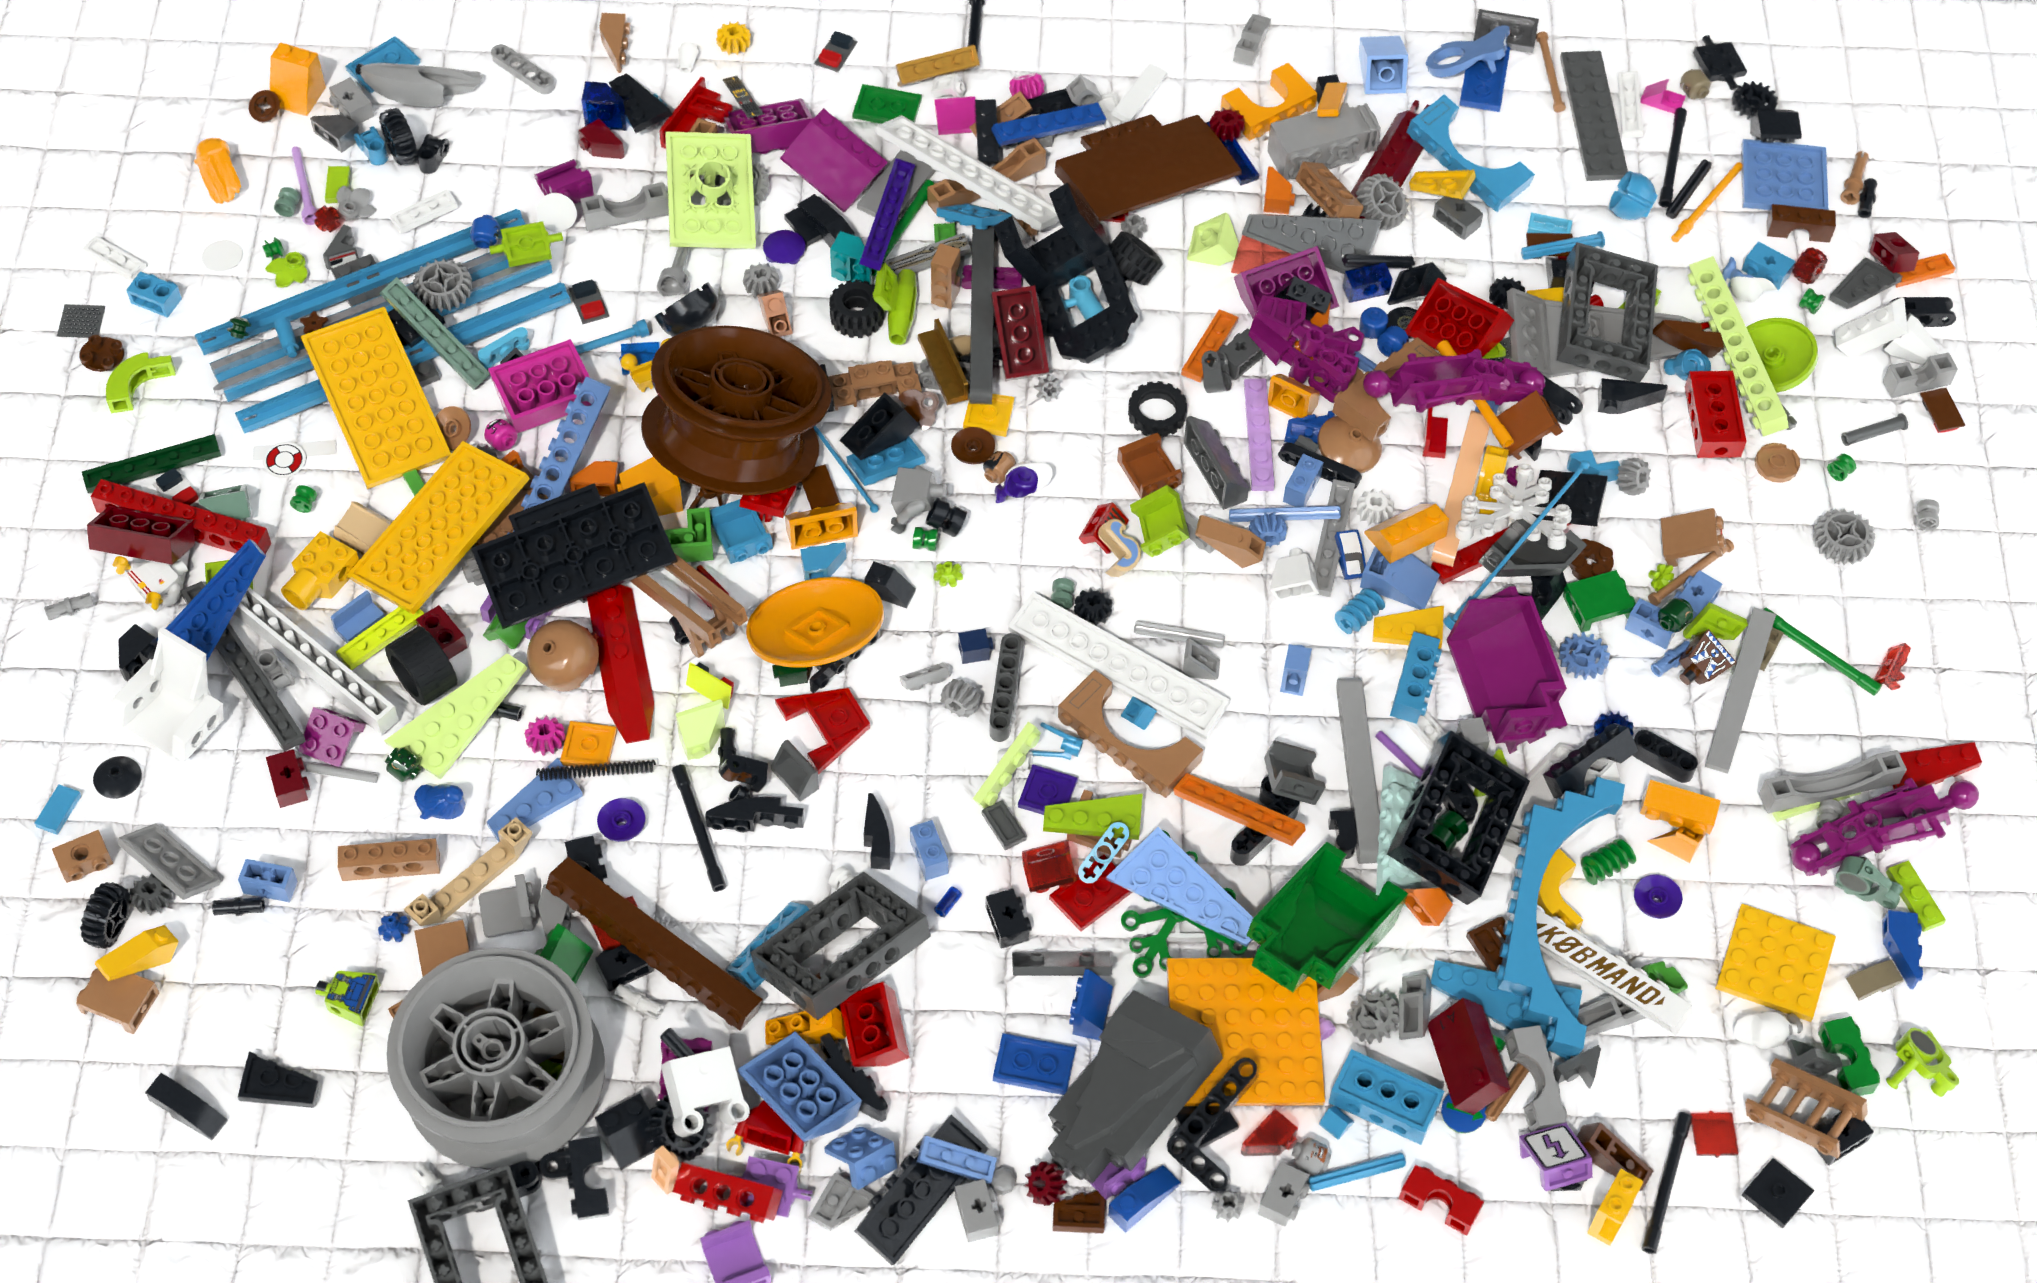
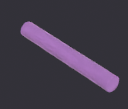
M1382 730L1379 731L1375 738L1420 779L1424 770Z

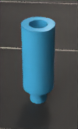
M280 317L275 320L274 326L282 350L290 358H294L297 356L299 348L290 320L287 317Z

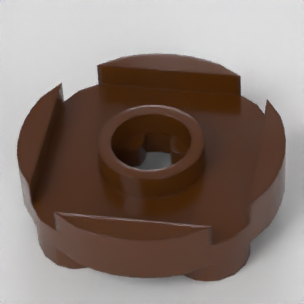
M1581 539L1587 546L1569 565L1573 576L1582 580L1611 572L1614 565L1613 550L1599 542ZM1587 559H1593L1596 563L1593 562L1590 565L1587 563Z

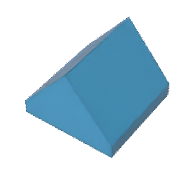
M1336 1106L1328 1108L1319 1125L1339 1140L1355 1121Z

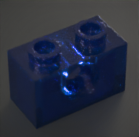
M1385 262L1345 271L1342 288L1348 302L1352 303L1389 295L1393 279Z

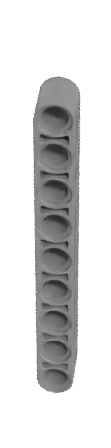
M1361 678L1337 679L1336 693L1351 810H1354L1357 835L1358 864L1377 863L1380 820Z

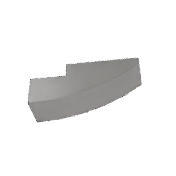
M1252 13L1235 47L1234 62L1253 66L1268 32L1271 18Z
M1426 974L1402 977V994H1399L1400 1040L1425 1037L1430 1016L1432 984Z
M1612 995L1579 1009L1577 1020L1580 1024L1587 1026L1586 1036L1623 1027L1646 1017L1615 999Z

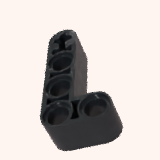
M1269 777L1264 778L1261 782L1259 799L1262 804L1271 810L1295 819L1298 815L1300 801L1266 791L1272 789ZM1285 804H1290L1293 807H1287ZM1245 827L1232 840L1230 860L1235 865L1244 866L1274 838ZM1253 834H1259L1262 837H1255Z

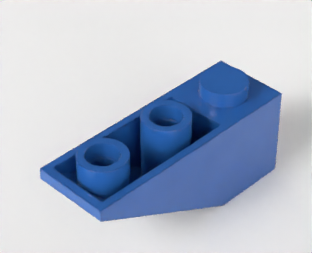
M1888 910L1882 920L1883 944L1909 989L1914 990L1918 981H1921L1923 977V967L1919 966V959L1922 956V945H1919L1918 938L1921 935L1922 926L1921 923H1918V913Z

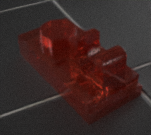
M1906 643L1890 647L1874 680L1880 684H1885L1892 691L1899 689L1901 686L1897 682L1905 678L1900 669L1906 664L1911 647Z

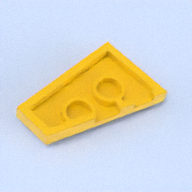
M1474 170L1415 172L1409 182L1410 190L1463 199L1476 175Z
M1444 606L1375 617L1373 621L1372 642L1409 645L1413 632H1418L1440 639L1438 649H1441Z

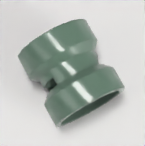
M291 187L281 188L278 199L273 207L276 213L284 217L293 216L296 210L295 205L298 204L301 197L299 192Z
M1067 578L1055 579L1052 583L1053 594L1050 601L1064 609L1071 608L1073 606L1072 594L1075 589L1074 582Z

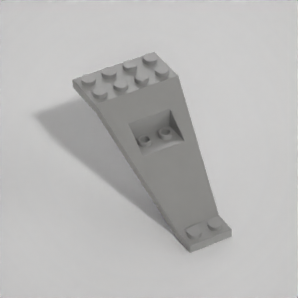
M1515 288L1507 291L1508 314L1515 320L1510 327L1512 361L1520 363L1529 362L1532 367H1537V370L1542 372L1547 378L1594 371L1557 360L1563 302L1544 300ZM1590 305L1592 306L1588 316L1590 327L1585 335L1595 338L1598 336L1603 340L1613 343H1622L1625 309ZM1654 312L1653 329L1663 320L1696 323V321L1681 315ZM1654 334L1652 335L1650 361L1673 358L1683 351L1664 342Z

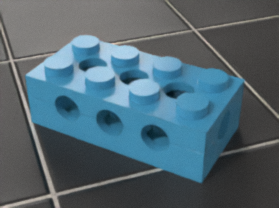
M1351 1049L1331 1090L1328 1103L1422 1145L1445 1091Z

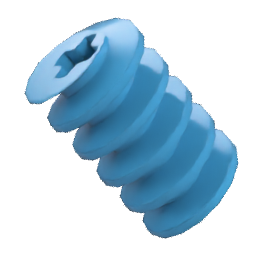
M1365 588L1355 595L1347 605H1344L1341 610H1338L1334 618L1339 628L1346 634H1351L1352 630L1359 632L1361 626H1365L1367 621H1371L1373 616L1379 614V610L1385 608V603L1378 593L1370 588Z

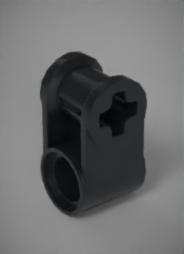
M431 134L425 136L417 153L419 168L422 173L432 174L438 170L439 165L449 151V139L434 138Z

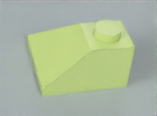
M1225 212L1194 226L1187 255L1189 261L1220 266L1235 259L1239 242L1228 213Z
M721 699L676 713L679 739L687 760L703 758L711 753L720 737V730L725 728Z

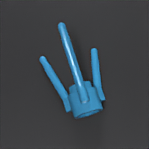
M1043 722L1040 724L1041 727L1064 738L1060 748L1064 750V753L1033 750V756L1059 757L1071 760L1072 756L1078 757L1084 739L1068 735Z

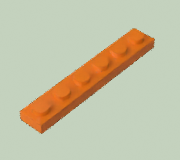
M1188 773L1173 788L1174 795L1292 847L1306 831L1304 823Z

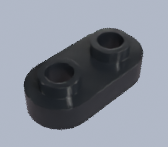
M564 1151L547 1153L540 1160V1172L547 1179L567 1178V1174L572 1173L571 1163L566 1164ZM550 1163L558 1165L555 1171L548 1170Z

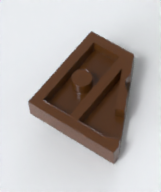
M1098 1191L1087 1195L1080 1193L1069 1200L1064 1199L1053 1204L1052 1231L1104 1234L1105 1199Z

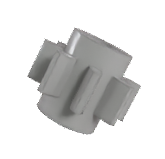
M1137 214L1125 216V222H1121L1120 230L1142 239L1143 233L1147 232V224H1144L1145 218H1141Z
M1049 374L1046 375L1045 379L1038 377V385L1033 386L1039 391L1036 397L1042 398L1044 396V400L1047 403L1050 398L1058 399L1057 393L1062 391L1056 385L1060 380L1055 378L1051 381L1052 377ZM1048 385L1052 386V388L1048 389L1047 392L1044 391V387H1048Z
M475 557L465 560L467 566L462 567V571L467 583L473 582L476 586L484 584Z
M1226 1188L1225 1193L1222 1195L1219 1193L1215 1194L1217 1202L1212 1203L1211 1209L1217 1210L1216 1219H1226V1222L1229 1223L1233 1217L1240 1218L1241 1213L1239 1210L1243 1209L1244 1202L1238 1201L1239 1192L1234 1194Z

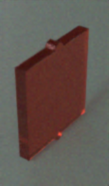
M1709 1111V1113L1690 1114L1692 1116L1691 1127L1696 1156H1715V1158H1719L1720 1156H1736L1739 1154L1732 1112L1714 1113Z

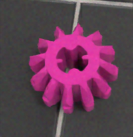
M1037 73L1025 74L1009 81V90L1012 96L1020 91L1025 99L1040 96L1045 92L1044 81L1041 75Z
M546 715L544 719L540 720L536 716V723L529 722L528 729L525 730L526 745L528 748H532L534 754L541 751V754L544 756L546 752L550 751L554 755V748L561 749L562 742L565 741L564 726L562 723H558L556 717L549 720V717Z

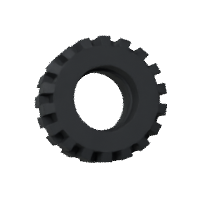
M1121 231L1110 244L1121 273L1135 283L1146 286L1163 265L1160 257L1154 250L1128 232Z
M849 280L846 281V284H839L838 289L835 288L832 291V295L829 298L831 324L834 325V329L837 332L840 331L841 335L845 336L847 334L849 338H854V336L863 338L864 335L868 337L872 335L871 332L876 333L878 327L882 326L884 309L873 298L874 284L869 285L868 281L860 282V280H855V282H851ZM856 307L863 308L862 310L858 311L850 310L851 308Z

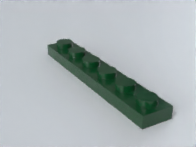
M212 434L81 472L87 493L89 494L93 493L101 479L121 485L167 472L173 468L178 469L220 457L221 452L216 436Z

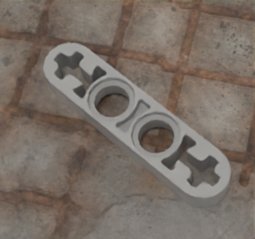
M504 44L493 46L491 55L495 64L542 95H547L554 91L555 85L551 75ZM513 62L521 63L517 67L510 66ZM528 72L535 73V75L531 77L525 76V74Z

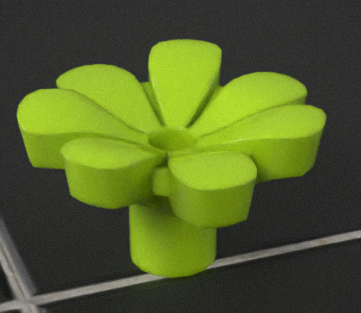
M951 561L937 564V572L934 573L933 579L935 581L939 580L940 586L944 587L948 582L950 587H956V580L963 579V574L960 572L962 568L960 564L953 565Z
M1665 564L1657 565V571L1651 570L1649 572V578L1653 579L1651 586L1656 592L1670 582L1668 581L1674 579V573H1671L1673 571L1672 565L1665 566Z

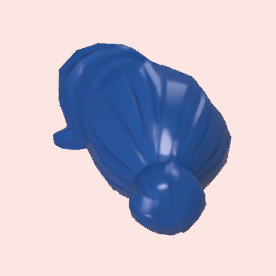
M451 784L421 785L414 794L416 805L422 813L420 818L424 820L430 817L451 820L461 816L466 806L462 789Z

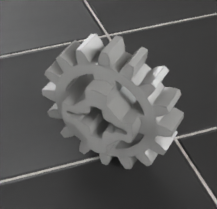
M1376 991L1375 995L1371 996L1368 992L1365 999L1357 998L1359 1001L1357 1005H1350L1353 1011L1347 1012V1016L1350 1019L1347 1021V1024L1353 1036H1357L1360 1042L1366 1039L1369 1044H1372L1373 1040L1377 1039L1379 1043H1382L1383 1036L1389 1039L1391 1038L1390 1031L1397 1032L1398 1029L1395 1024H1399V1007L1395 999H1391L1387 993L1381 996L1380 992Z

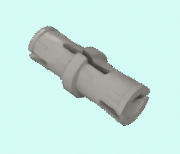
M90 592L70 599L69 597L64 598V601L45 606L44 610L48 621L68 614L70 616L74 615V612L93 607L94 603Z

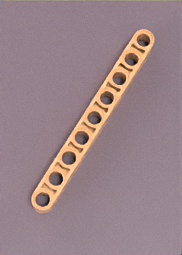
M1472 410L1470 412L1444 508V513L1449 518L1447 536L1435 542L1431 557L1432 562L1452 567L1460 539L1455 536V527L1462 520V501L1466 496L1472 495L1490 428L1480 412Z

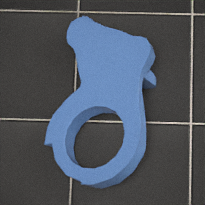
M1498 26L1490 33L1473 42L1452 41L1440 45L1441 47L1433 51L1425 62L1429 73L1434 77L1453 76L1469 68L1479 60L1487 64L1491 73L1496 72L1494 60H1499L1505 56L1507 37L1510 34L1509 26ZM1462 56L1455 62L1443 65L1438 64L1448 57Z

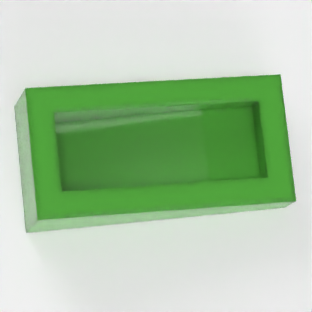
M416 469L403 474L406 484L415 496L425 484Z

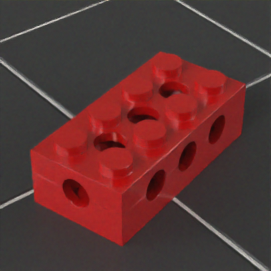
M1690 371L1684 388L1697 458L1741 457L1747 441L1733 371Z

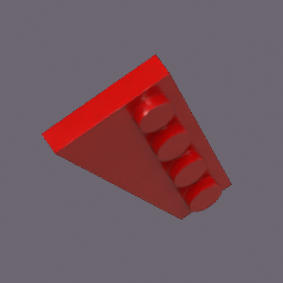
M1975 742L1899 753L1907 770L1900 783L1892 786L1893 789L1905 785L1904 782L1908 778H1913L1918 788L1930 784L1936 785L1943 782L1946 778L1956 777L1980 767L1982 760Z

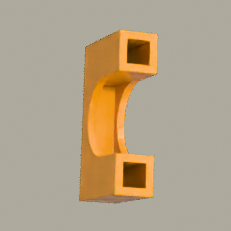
M1289 62L1272 70L1270 85L1284 99V102L1278 106H1259L1253 103L1239 87L1222 95L1220 110L1222 107L1226 110H1229L1231 107L1232 111L1239 110L1240 115H1244L1245 129L1242 134L1249 141L1270 131L1271 123L1299 116L1305 112L1312 111L1316 107L1318 93Z

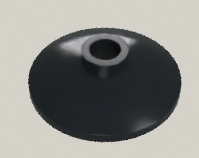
M112 757L103 761L96 768L93 775V784L96 791L106 798H123L138 788L142 779V771L138 763L129 757Z

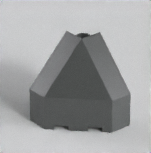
M1524 519L1516 520L1478 562L1492 573L1531 524ZM1571 530L1565 534V548L1560 550L1549 548L1547 545L1548 537L1541 533V539L1538 541H1530L1526 538L1495 577L1558 576L1582 552L1587 544Z

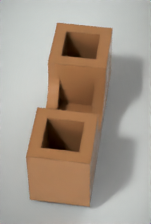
M939 244L931 261V304L952 309L960 292V277L956 276L960 265V249Z

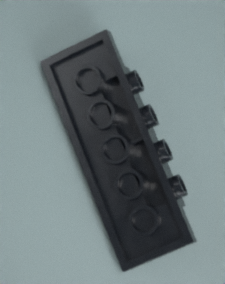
M952 1114L930 1136L983 1154L989 1149ZM922 1139L915 1146L918 1149L913 1157L909 1154L900 1164L902 1171L897 1176L892 1174L884 1183L887 1189L883 1194L877 1193L869 1201L870 1210L854 1230L859 1237L891 1266L896 1264L955 1191V1186L960 1185L965 1178L964 1176L917 1162Z

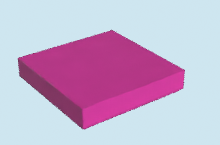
M975 96L934 99L938 135L972 133L969 126L975 123Z

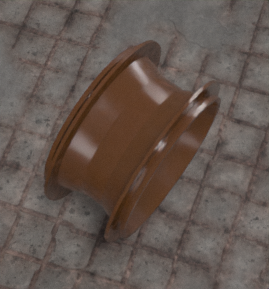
M729 325L708 326L682 332L670 338L657 350L652 360L651 379L658 395L645 408L641 421V433L647 449L664 468L679 478L699 487L734 495H763L778 492L796 485L811 473L819 456V441L813 427L828 412L832 391L825 372L806 352L768 332Z

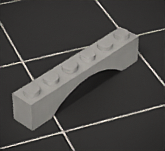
M1898 750L1876 754L1853 766L1828 774L1809 777L1784 775L1766 779L1759 792V796L1767 814L1821 802L1826 799L1839 798L1899 784L1907 769Z

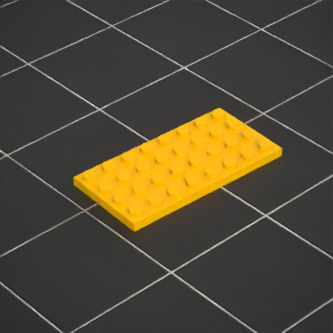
M385 306L301 336V341L367 489L402 477L404 473L416 469L418 471L447 460L451 452Z
M462 441L348 572L347 576L355 583L414 615L529 481V476L527 473Z

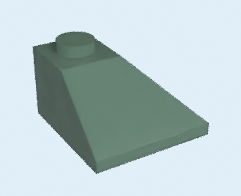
M246 484L202 492L200 494L199 504L211 512L245 522L247 518L251 517Z

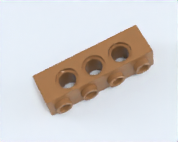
M1302 162L1295 180L1329 217H1360L1364 206L1323 163Z
M436 838L338 846L337 868L342 881L440 874V851Z

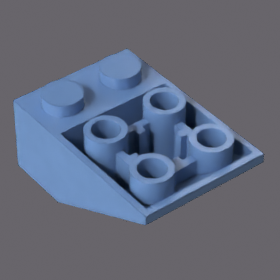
M1374 547L1363 571L1360 588H1370L1379 595L1421 610L1426 608L1440 574L1412 554L1390 564L1380 551Z

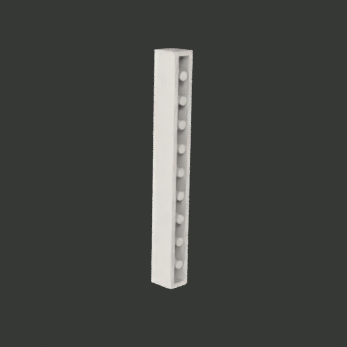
M250 587L247 589L234 613L235 616L381 736L399 721L395 706L254 590Z

